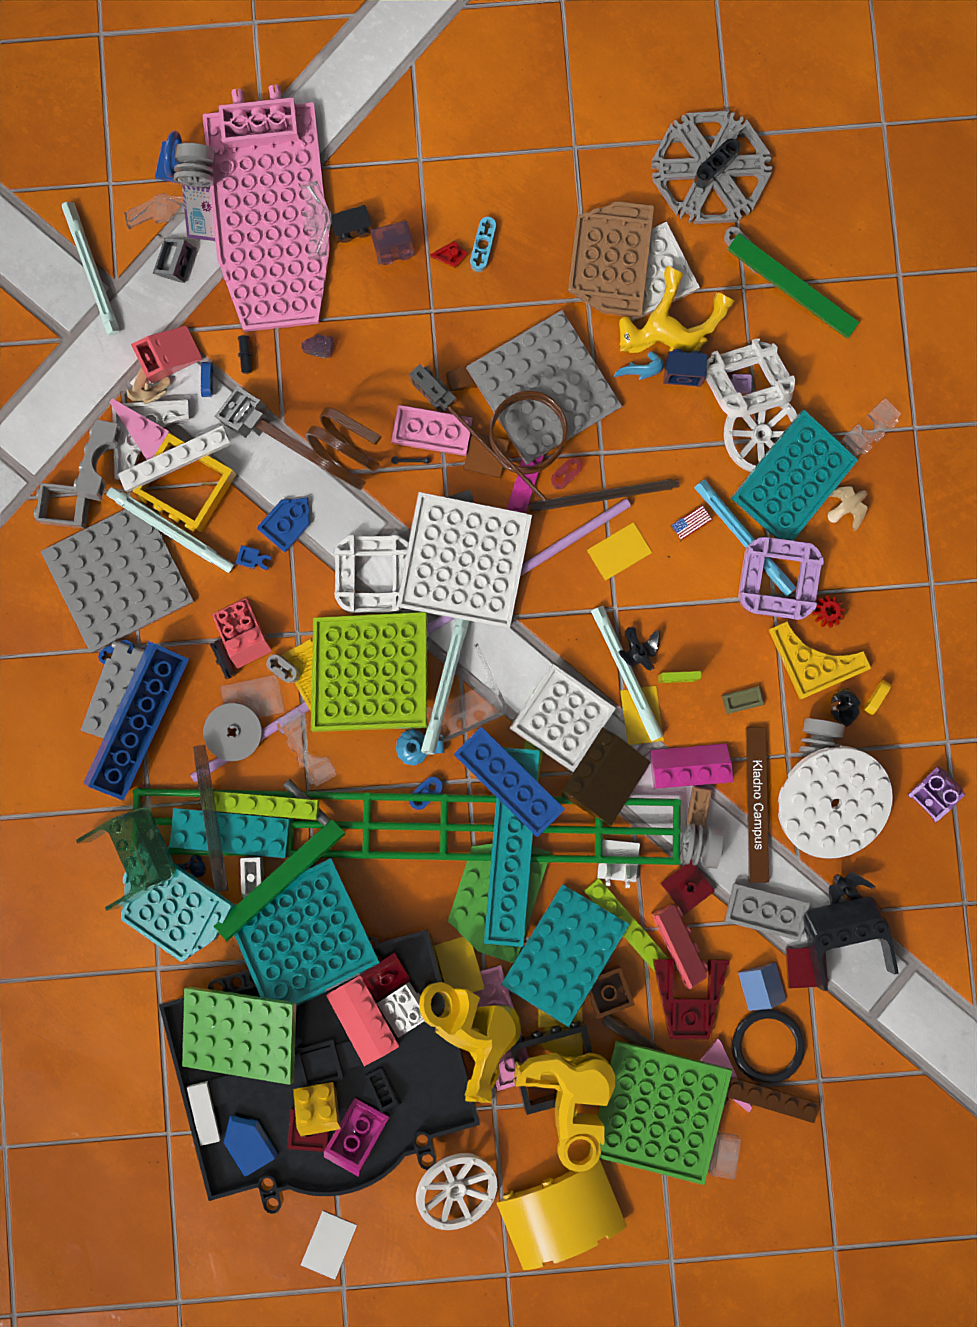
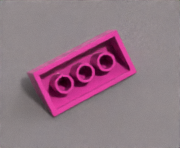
M727 744L650 750L653 789L733 782L732 764Z

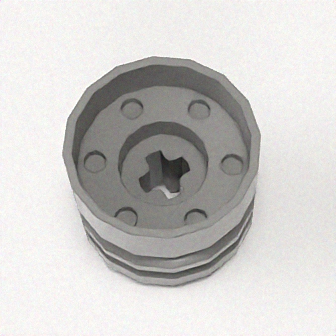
M196 143L176 145L175 161L180 164L174 166V171L176 172L174 173V181L191 187L212 186L214 170L210 166L214 165L215 150L209 146Z
M804 719L802 731L811 736L810 738L801 739V742L809 744V747L800 746L799 751L809 755L823 748L840 747V744L834 743V739H842L844 737L845 725L818 719Z
M689 823L682 841L683 863L689 864L692 857V865H697L700 857H702L703 867L717 869L722 854L723 829L708 827L704 835L702 825H698L695 832V824Z

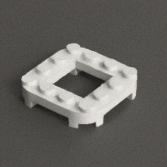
M753 339L752 345L719 354L718 351L711 353V357L707 360L706 381L721 409L727 413L729 418L735 419L783 405L792 400L795 378L787 372L777 354L778 348L774 343L770 345L760 342V339ZM759 363L772 387L744 396L740 392L737 393L726 373Z
M351 535L338 544L335 549V598L342 609L350 613H397L406 609L396 607L408 543L397 535ZM355 556H393V592L355 593Z

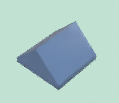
M776 962L738 972L749 1011L771 1009L787 1001Z

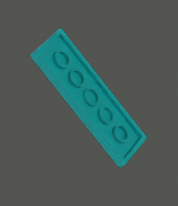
M173 808L169 847L286 858L290 819Z

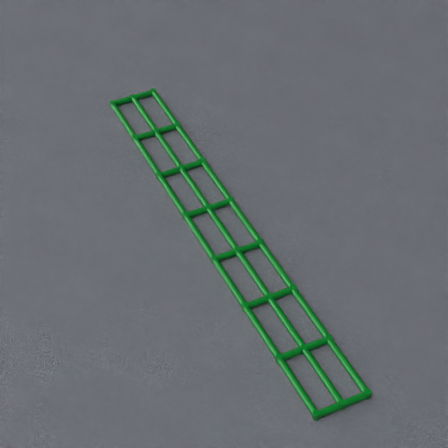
M134 788L132 791L133 812L130 852L135 854L139 846L140 825H172V818L140 817L141 796L203 797L204 791L286 798L295 797L289 791ZM303 791L310 799L364 800L363 822L334 821L341 829H363L362 851L328 850L320 858L491 861L492 853L447 852L448 831L494 832V824L448 823V803H496L497 797L495 795ZM552 796L559 804H573L562 796ZM629 798L625 805L673 806V828L603 826V822L596 817L595 826L549 825L542 833L595 834V855L531 854L530 862L679 865L681 862V800L669 798ZM371 800L441 802L440 823L371 822ZM286 817V819H290L286 857H291L298 850L293 849V828H323L324 826L319 821L294 820V818ZM371 829L440 831V852L370 851ZM603 834L673 836V857L603 856ZM150 846L158 853L167 855L258 856Z

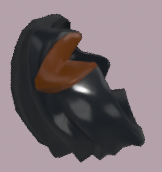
M845 688L834 694L829 707L833 718L845 725V727H848L857 719L860 713L858 706L861 702L854 692L849 690V688Z

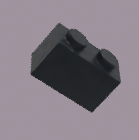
M365 205L329 215L337 243H347L353 238H364L373 233Z

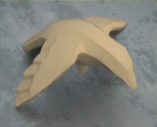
M141 367L135 378L132 391L127 389V396L132 401H144V404L151 403L167 393V390H163L171 384V380L169 377H165L157 385L149 387V383L146 382L147 377Z
M851 486L835 488L830 496L840 498L842 503L836 509L828 512V520L836 523L843 515L850 512L854 518L852 527L856 531L868 509L862 503L868 494L867 491L862 490L855 494Z

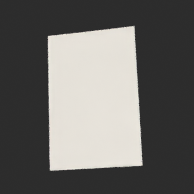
M322 1211L301 1266L335 1280L357 1225Z

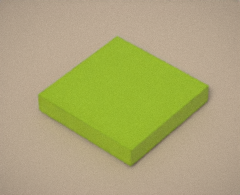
M701 671L661 673L658 675V682H696L701 678Z

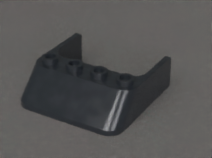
M865 896L812 908L804 913L803 922L817 988L822 991H828L822 957L826 951L874 939H880L886 970L894 975L899 974L889 924L874 898Z

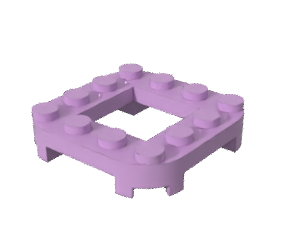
M760 537L750 541L745 550L738 597L740 605L747 611L755 614L797 620L807 617L817 606L815 601L821 565L824 563L819 550L810 543L769 537ZM765 557L801 562L795 599L759 594Z

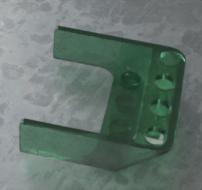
M146 807L114 817L76 839L77 844L87 843L108 832L130 880L131 889L129 893L106 906V911L121 908L170 880L175 875L176 868L151 811Z

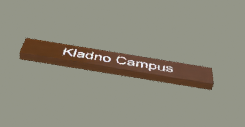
M745 728L749 883L769 882L766 728Z

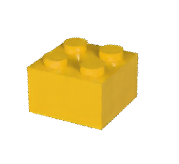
M333 1082L293 1089L296 1126L300 1136L340 1129L337 1091Z

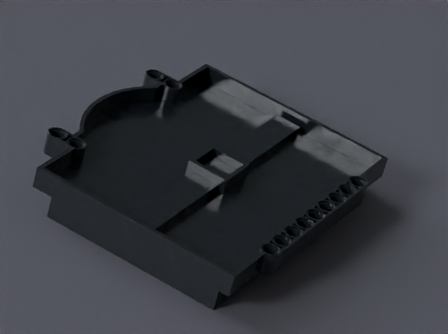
M428 928L380 941L374 935H368L369 940H373L376 943V948L374 949L376 956H381L384 960L390 955L396 954L411 979L409 981L420 996L429 984L444 983L432 936H430ZM249 969L217 977L208 985V989L215 990L214 983L218 982L222 985L223 992L260 997ZM234 977L241 979L242 985L240 987L233 984ZM354 977L296 1006L294 1082L288 1085L183 1067L184 996L159 1004L208 1201L259 1188L264 1210L270 1214H275L280 1210L284 1201L282 1191L290 1189L311 1196H338L353 1193L383 1179L400 1164L405 1156L412 1154L417 1155L418 1163L422 1169L429 1170L437 1161L433 1138L480 1125L476 1103L465 1101V1092L470 1077L462 1049L435 1032L436 1027L430 1026L425 1021L398 1038L385 1018L399 1047L364 1066L326 996L356 978ZM404 985L400 986L399 988L395 989V990L392 991L391 993H389V994H387L386 996L382 997L381 999L377 1000L376 1003L380 1002L381 1000H383L384 998H386V997L389 996L390 994L394 993L395 991H397L398 989H400V988L403 987ZM435 993L431 999V1009L437 1017L443 1015L445 1011V1001L439 993ZM381 1067L384 1068L401 1105L383 1113L389 1119L359 1177L326 1159L324 1152L287 1149L290 1109L295 1107L293 1089L333 1082L337 1091L341 1123L354 1098L380 1112L365 1079V1075ZM380 1075L372 1079V1082L375 1083L381 1080L382 1076ZM208 1081L221 1140L200 1146L187 1087ZM385 1083L377 1086L376 1089L379 1090L385 1087ZM388 1090L380 1094V1097L382 1098L389 1094ZM392 1098L384 1101V1105L392 1102ZM230 1115L248 1120H257L279 1156L248 1176H244L224 1144ZM336 1130L329 1131L328 1143L330 1142ZM419 1135H425L428 1138V1141L425 1143H420L417 1140V1137ZM426 1154L433 1157V1160L429 1163L422 1159ZM264 1179H271L273 1181V1185L266 1186L264 1183ZM275 1198L278 1201V1205L272 1206L269 1203V1199Z

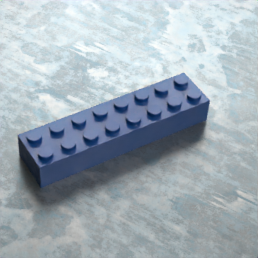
M150 641L148 642L83 783L86 786L124 801L189 661L188 658Z

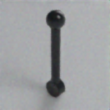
M394 456L391 462L395 465L399 462H424L429 464L431 459L430 457L398 459V457Z

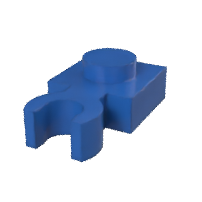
M241 545L236 564L255 569L257 564L263 570H269L268 566L263 565V561L266 559L272 561V558L269 555L259 556L260 550Z

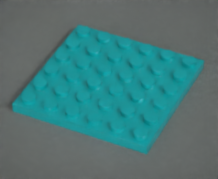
M331 858L306 870L234 935L260 997L296 1002V1006L379 964L375 951Z

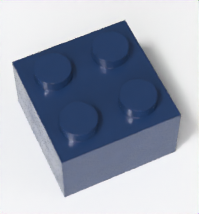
M680 349L669 351L665 360L663 384L701 387L706 378L708 354H703L701 351L685 353Z

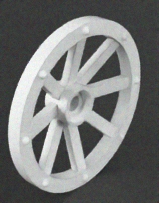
M788 402L779 406L782 410L766 425L764 424L766 410L759 412L757 425L750 415L744 416L743 419L752 429L751 431L733 430L735 419L727 416L724 426L725 446L732 460L742 469L752 472L756 467L743 459L756 443L758 461L760 462L765 456L764 443L771 448L774 445L770 440L771 437H780L784 431H771V428L787 414L791 423L796 418L797 413ZM732 436L751 437V440L738 453Z
M460 1153L448 1156L435 1163L422 1177L416 1192L417 1208L425 1222L437 1229L455 1230L466 1227L482 1217L493 1203L497 1192L496 1175L490 1164L478 1155ZM465 1163L456 1177L453 1176L449 1167ZM473 1164L485 1171L464 1179ZM444 1170L447 1177L446 1182H432ZM488 1179L486 1193L466 1187L467 1185ZM427 1190H443L425 1204ZM465 1194L482 1200L472 1212H469L463 1200ZM447 1197L441 1218L432 1216L428 1211ZM453 1201H458L464 1216L447 1220Z

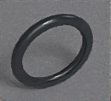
M762 1009L748 1014L738 1024L732 1038V1053L737 1066L743 1074L759 1083L773 1084L788 1079L796 1073L805 1056L806 1045L800 1026L788 1014L775 1009ZM761 1019H775L782 1022L791 1030L795 1038L796 1049L793 1060L789 1066L778 1073L765 1074L754 1070L745 1061L742 1054L741 1045L745 1031L754 1022Z

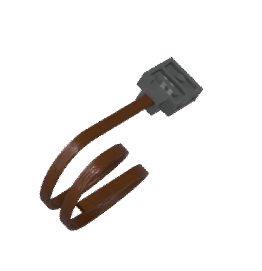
M419 364L409 374L410 382L436 409L440 406L445 412L449 410L503 467L513 473H517L545 502L547 498L525 475L534 474L547 468L557 459L563 449L568 425L566 416L559 404L548 395L538 391H522L511 395L497 407L492 416L489 432L491 449L451 407L456 402V397L439 378L436 377L434 379L432 376L434 375L427 366L423 367ZM523 400L539 401L551 408L558 416L563 431L561 444L555 453L544 462L530 467L514 465L500 450L493 435L494 425L500 414L510 405Z
M238 386L214 416L222 424L244 438H247L251 431L258 436L262 432L266 433L358 490H362L366 482L338 463L318 439L373 472L380 466L377 461L355 448L338 431L331 419L374 445H377L382 436L331 407H325L319 416L324 429L318 426H311L306 433V439L312 449L269 424L271 421L264 415L268 407L261 400Z

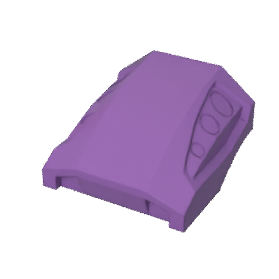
M936 766L924 780L908 793V796L912 797L937 822L965 796V792L943 769Z

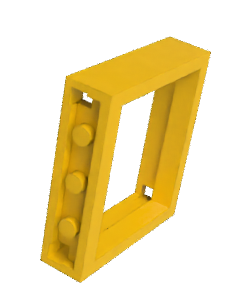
M168 433L154 457L170 450L172 446L177 447L185 442ZM210 456L198 460L222 474V477L195 521L146 493L145 490L150 482L134 489L133 492L138 495L136 499L145 504L150 502L153 504L152 508L160 513H163V511L169 513L168 517L177 523L181 520L185 523L184 527L193 532L195 529L202 532L237 474Z

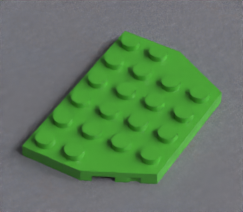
M493 843L472 846L470 853H492ZM534 846L531 848V854H551L549 851ZM467 861L448 922L478 952L514 963L521 947L484 944L491 861ZM530 862L524 936L548 862Z

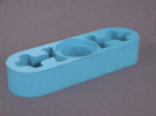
M484 217L479 223L470 259L471 268L476 272L484 271L488 264L496 231V222L491 217ZM487 223H490V227L492 228L488 229V236L484 235V226H486ZM486 240L489 244L488 247L485 249L479 248V241ZM480 253L482 254V263L477 266L475 261L478 260Z

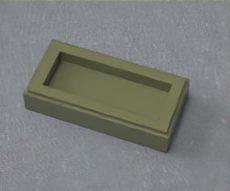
M760 686L722 695L726 714L764 705Z

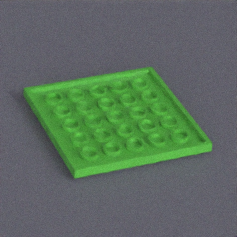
M616 1040L610 1062L616 1076L615 1088L607 1106L600 1105L598 1117L604 1125V1145L600 1144L601 1154L599 1158L705 1185L732 1069Z

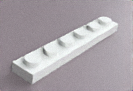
M220 426L120 472L118 476L125 491L130 492L230 446L231 442L224 427Z

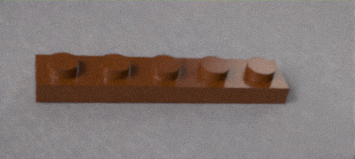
M732 1076L726 1094L728 1098L811 1123H815L820 1106L817 1102Z

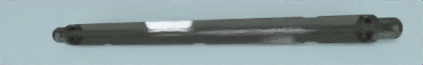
M668 479L547 499L545 502L543 500L529 503L530 512H540L672 490V488L680 487L679 479Z

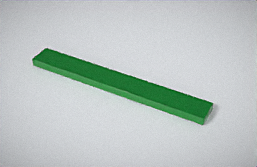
M738 233L727 248V251L846 339L850 337L860 323Z
M333 820L329 821L239 902L222 924L218 921L213 927L228 942L346 835L345 832Z

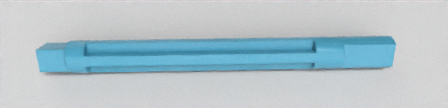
M705 479L702 480L694 488L747 548L750 541L754 540V538L719 498ZM765 557L763 569L784 595L788 596L796 589L795 585L770 557Z

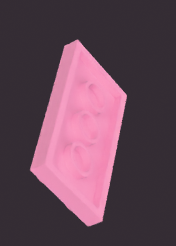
M398 405L392 444L461 456L467 455L470 432L453 414ZM461 416L472 427L473 418Z

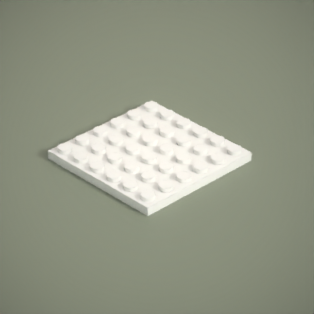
M418 492L396 607L510 628L532 515Z

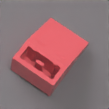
M187 326L153 334L131 344L147 379L152 384L203 360Z
M247 598L212 614L228 655L237 668L272 652Z

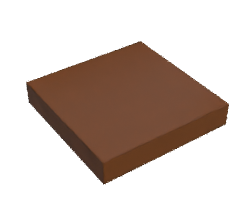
M477 433L492 449L489 436ZM473 435L471 436L463 469L500 478L503 466ZM494 437L496 444L506 455L509 441Z

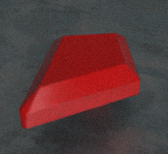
M453 241L430 254V257L456 268L466 258L468 253Z

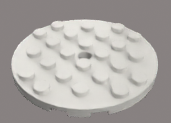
M848 746L823 748L803 758L787 775L788 779L784 787H781L779 793L778 817L784 833L797 848L809 855L820 858L845 857L870 844L885 826L891 812L893 798L891 782L881 764L868 753ZM834 799H839L838 807L831 806Z

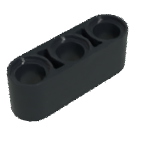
M727 139L699 166L694 178L696 186L699 188L708 187L736 159L740 149V144L737 140ZM727 148H730V149H732L734 152H733V153H729L726 149H727ZM718 161L721 165L716 166L713 162ZM700 174H705L708 178L703 179L700 177Z

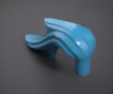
M651 351L648 354V357L652 360L651 363L636 365L630 362V366L619 369L614 377L640 375L639 379L642 380L660 373L665 364L661 357L654 351Z

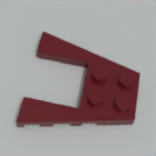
M653 958L670 1039L710 1038L715 1019L714 1013L717 1004H719L721 997L719 995L722 984L724 985L725 972L730 960L709 959L708 999L673 998L674 960Z

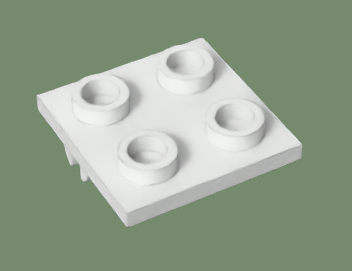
M603 839V856H639L640 843ZM599 863L597 878L605 879L606 886H610V879L625 881V888H630V882H636L638 864Z

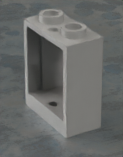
M40 483V488L37 489L36 494L38 505L34 509L35 521L41 524L86 529L90 499L79 497L74 491L73 486ZM50 492L77 495L74 521L47 518Z

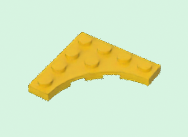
M788 622L769 629L799 699L808 697L871 669L864 651L846 656L826 655L802 643L792 631Z

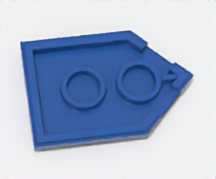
M308 497L281 499L257 526V529L285 553L310 525Z
M230 1115L224 1144L244 1176H248L279 1156L257 1120H248Z

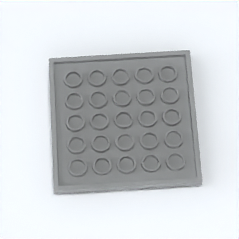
M562 310L466 367L493 412L505 399L518 392L538 391L551 397L559 404L566 416L568 425L566 441L622 407ZM523 400L516 402L506 408L498 417L499 422L526 465L561 444L563 431L558 416L551 408L539 401Z
M126 509L41 551L90 653H94L112 644L114 640L118 641L195 602L160 531Z

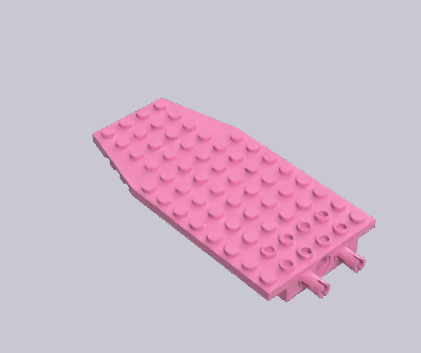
M273 85L269 86L270 100L244 103V91L238 89L237 94L236 89L232 90L233 104L219 105L218 113L203 114L206 146L215 150L214 165L210 166L214 170V175L212 176L214 181L213 185L210 186L217 260L244 332L319 324L330 252L314 102L295 104L294 98L281 99V87L279 85H275V90Z

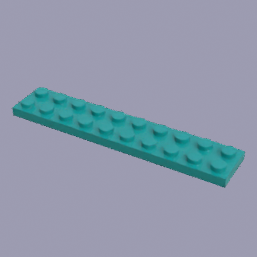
M502 747L537 781L539 750ZM496 798L484 944L523 947L533 833L498 798Z

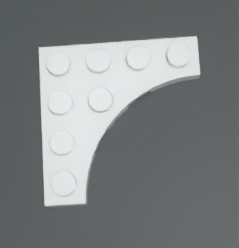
M188 400L157 401L144 404V402L121 403L163 428L177 422L190 420ZM112 407L113 423L118 424L122 430L118 447L114 449V475L116 480H120L118 473L136 466L141 450Z

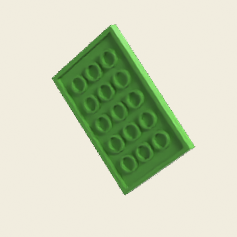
M190 986L184 988L182 1066L288 1085L294 1082L296 1002Z

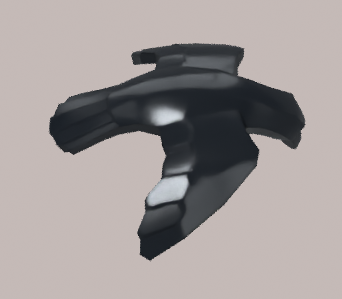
M628 627L624 634L629 642L630 650L628 652L619 650V655L632 667H635L637 663H641L646 670L651 671L655 669L649 657L655 656L657 653L660 631H654L647 642L641 643L637 638L636 628Z
M850 872L846 877L836 874L833 876L836 883L829 886L830 904L839 903L840 897L844 894L849 896L851 900L863 897L856 889L858 885H864L871 889H874L876 886L853 872Z

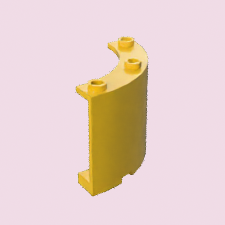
M600 1159L594 1167L586 1171L575 1172L571 1170L558 1178L546 1179L539 1186L515 1193L513 1191L506 1192L502 1195L503 1198L497 1202L523 1270L544 1267V1263L551 1260L555 1264L577 1256L598 1246V1240L604 1237L610 1239L627 1227Z

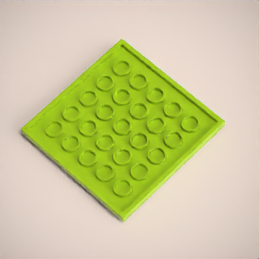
M426 612L313 618L312 732L427 728Z

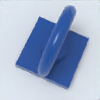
M172 131L167 141H162L155 177L158 180L177 183L174 181V173H176L174 166L180 163L175 161V146L182 143V138L178 131Z

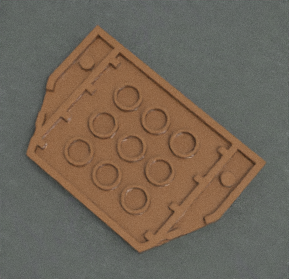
M616 201L609 206L600 209L596 208L589 213L585 212L577 215L568 286L570 293L603 314L641 318L654 206Z

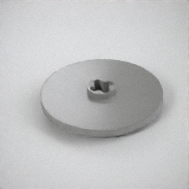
M228 703L217 707L209 714L204 724L203 736L208 749L215 756L226 761H238L250 756L257 749L262 737V727L259 718L250 708L238 703ZM229 728L237 729L235 732L237 734L236 737L228 735L230 733Z

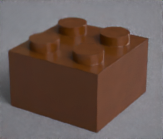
M619 965L602 971L589 993V998L598 1019L635 1005Z

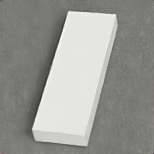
M208 1081L189 1085L187 1091L200 1146L219 1142L221 1137Z

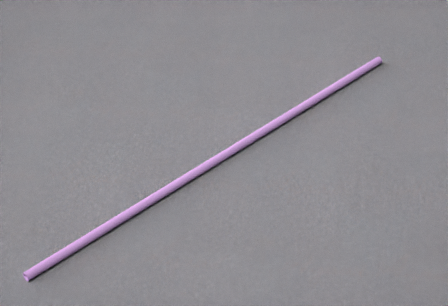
M624 499L523 563L520 576L631 507L629 501ZM442 615L427 624V635L454 618ZM302 703L262 729L261 741L309 711L306 703ZM217 757L190 774L194 782H197L229 761Z

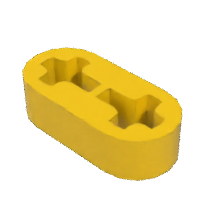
M881 680L863 710L873 715L889 692L891 684Z

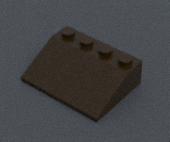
M602 727L564 786L561 796L607 825L612 826L651 761L622 738Z

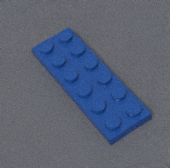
M482 727L454 753L536 837L565 810Z

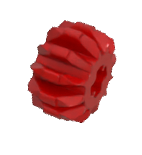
M826 595L824 600L822 598L817 600L818 604L815 608L817 611L812 612V615H818L815 622L817 623L821 620V627H825L827 624L829 628H832L833 623L837 626L840 624L839 619L843 620L845 618L841 613L846 611V609L839 607L843 602L836 603L837 597L835 596L831 600L829 595ZM828 608H830V612H832V614L829 616L826 614L828 612H825V610Z

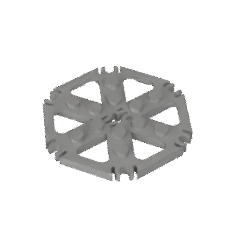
M730 111L686 113V116L682 115L681 117L683 124H679L676 120H674L673 125L672 123L670 124L652 160L651 169L656 168L659 170L657 173H652L653 182L676 216L682 210L679 216L680 219H682L684 214H688L690 216L688 223H691L694 217H696V220L693 224L728 223L741 220L742 215L740 211H744L746 215H749L750 210L752 212L772 173V166H765L764 163L771 161L770 152L746 119L745 123L741 125L743 116H741L739 121H735L733 119L734 112L727 118ZM718 122L721 125V129L711 148L697 129L696 124ZM740 135H745L756 150V155L737 156L708 187L699 188L693 182L683 202H677L666 187V183L669 180L694 179L701 163L711 156L727 139L732 138L736 140ZM677 138L682 142L692 158L665 159L664 154L671 140ZM718 161L713 162L716 166L721 165ZM700 174V177H701V178H703V179H707V178H708L707 175H705V174ZM731 177H757L758 184L752 196L745 199ZM711 188L715 190L726 206L727 212L725 214L704 215L701 212V208Z

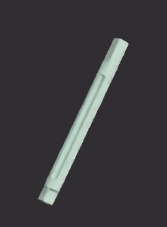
M65 202L62 204V209L83 263L107 335H116L120 332L101 281L75 203Z
M114 487L109 489L106 495L116 501L117 504L203 559L214 563L228 573L234 568L235 564L218 554L217 551L128 494Z
M604 606L592 610L593 617L601 630L651 741L664 736L631 666L618 653L623 648Z
M456 618L452 639L421 750L425 754H435L444 713L469 620Z

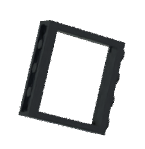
M578 1020L572 1021L570 1027L555 1025L550 1027L548 1031L536 1030L526 1037L520 1035L516 1044L509 1049L514 1070L515 1062H520L518 1049L581 1033L585 1053H593L586 1024ZM518 1086L526 1115L555 1108L557 1093L529 1101L526 1086Z

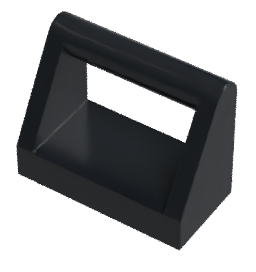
M164 238L153 274L185 283L197 248L183 239ZM170 245L175 246L176 250L169 271L162 270Z

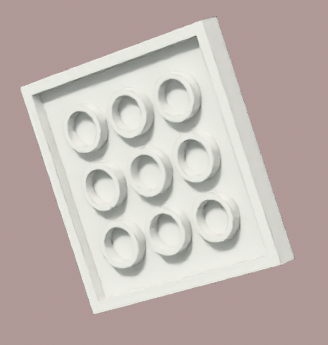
M667 222L651 229L641 317L652 313L662 300L666 289L664 278L666 266H670L684 274L673 302L700 289ZM629 317L631 321L639 319L635 317Z
M553 664L510 729L574 772L601 728L604 727L616 708Z

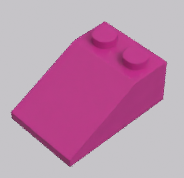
M354 1098L340 1123V1129L335 1131L324 1150V1157L359 1177L389 1117Z

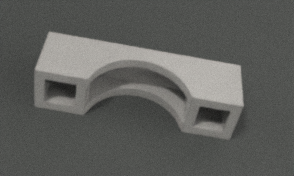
M95 419L94 425L90 427V439L85 444V456L79 464L80 473L78 478L75 479L73 486L74 491L79 497L102 501L107 483L97 474L96 466L98 459L103 453L118 447L122 433L118 424Z

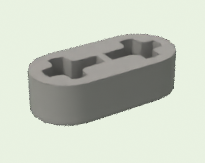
M271 655L267 659V668L283 681L295 683L299 680V669L283 656ZM274 660H278L277 663L282 667H276ZM286 670L292 671V678L289 677V674L287 672H285Z

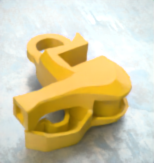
M442 982L429 984L423 990L419 1002L420 1013L424 1021L430 1026L436 1027L435 1032L456 1047L469 1051L476 1062L473 1076L467 1084L465 1101L492 1103L491 1090L500 1075L499 1062L503 1055L520 1038L521 1026L516 1011L510 1006L503 1005L477 1007L480 997L468 989L452 988L447 983ZM435 993L442 995L445 1001V1011L440 1017L434 1015L431 1009V999Z
M556 1053L528 1058L524 1063L516 1061L513 1079L516 1087L536 1086L555 1088L557 1090L555 1103V1124L559 1139L557 1154L562 1164L575 1172L586 1171L594 1167L601 1154L600 1144L604 1145V1125L596 1114L577 1113V1105L575 1103L607 1106L615 1088L616 1076L612 1066L601 1055L594 1053L581 1055L570 1062ZM578 1139L587 1140L591 1146L589 1155L582 1161L571 1160L567 1152L570 1144Z

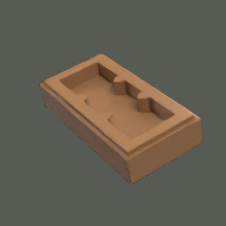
M692 786L686 825L690 823L695 824L697 827L702 825L703 828H706L712 790Z

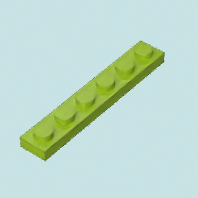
M204 791L202 810L318 820L319 800Z
M599 878L584 890L595 904L630 925L624 937L654 972L653 958L669 959Z

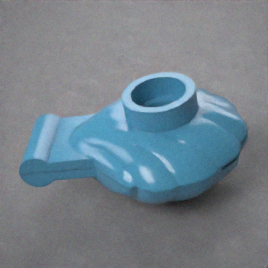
M409 729L403 732L397 739L396 752L405 764L416 766L427 757L428 754L421 752L425 735L419 730ZM439 736L435 754L445 753L443 736Z

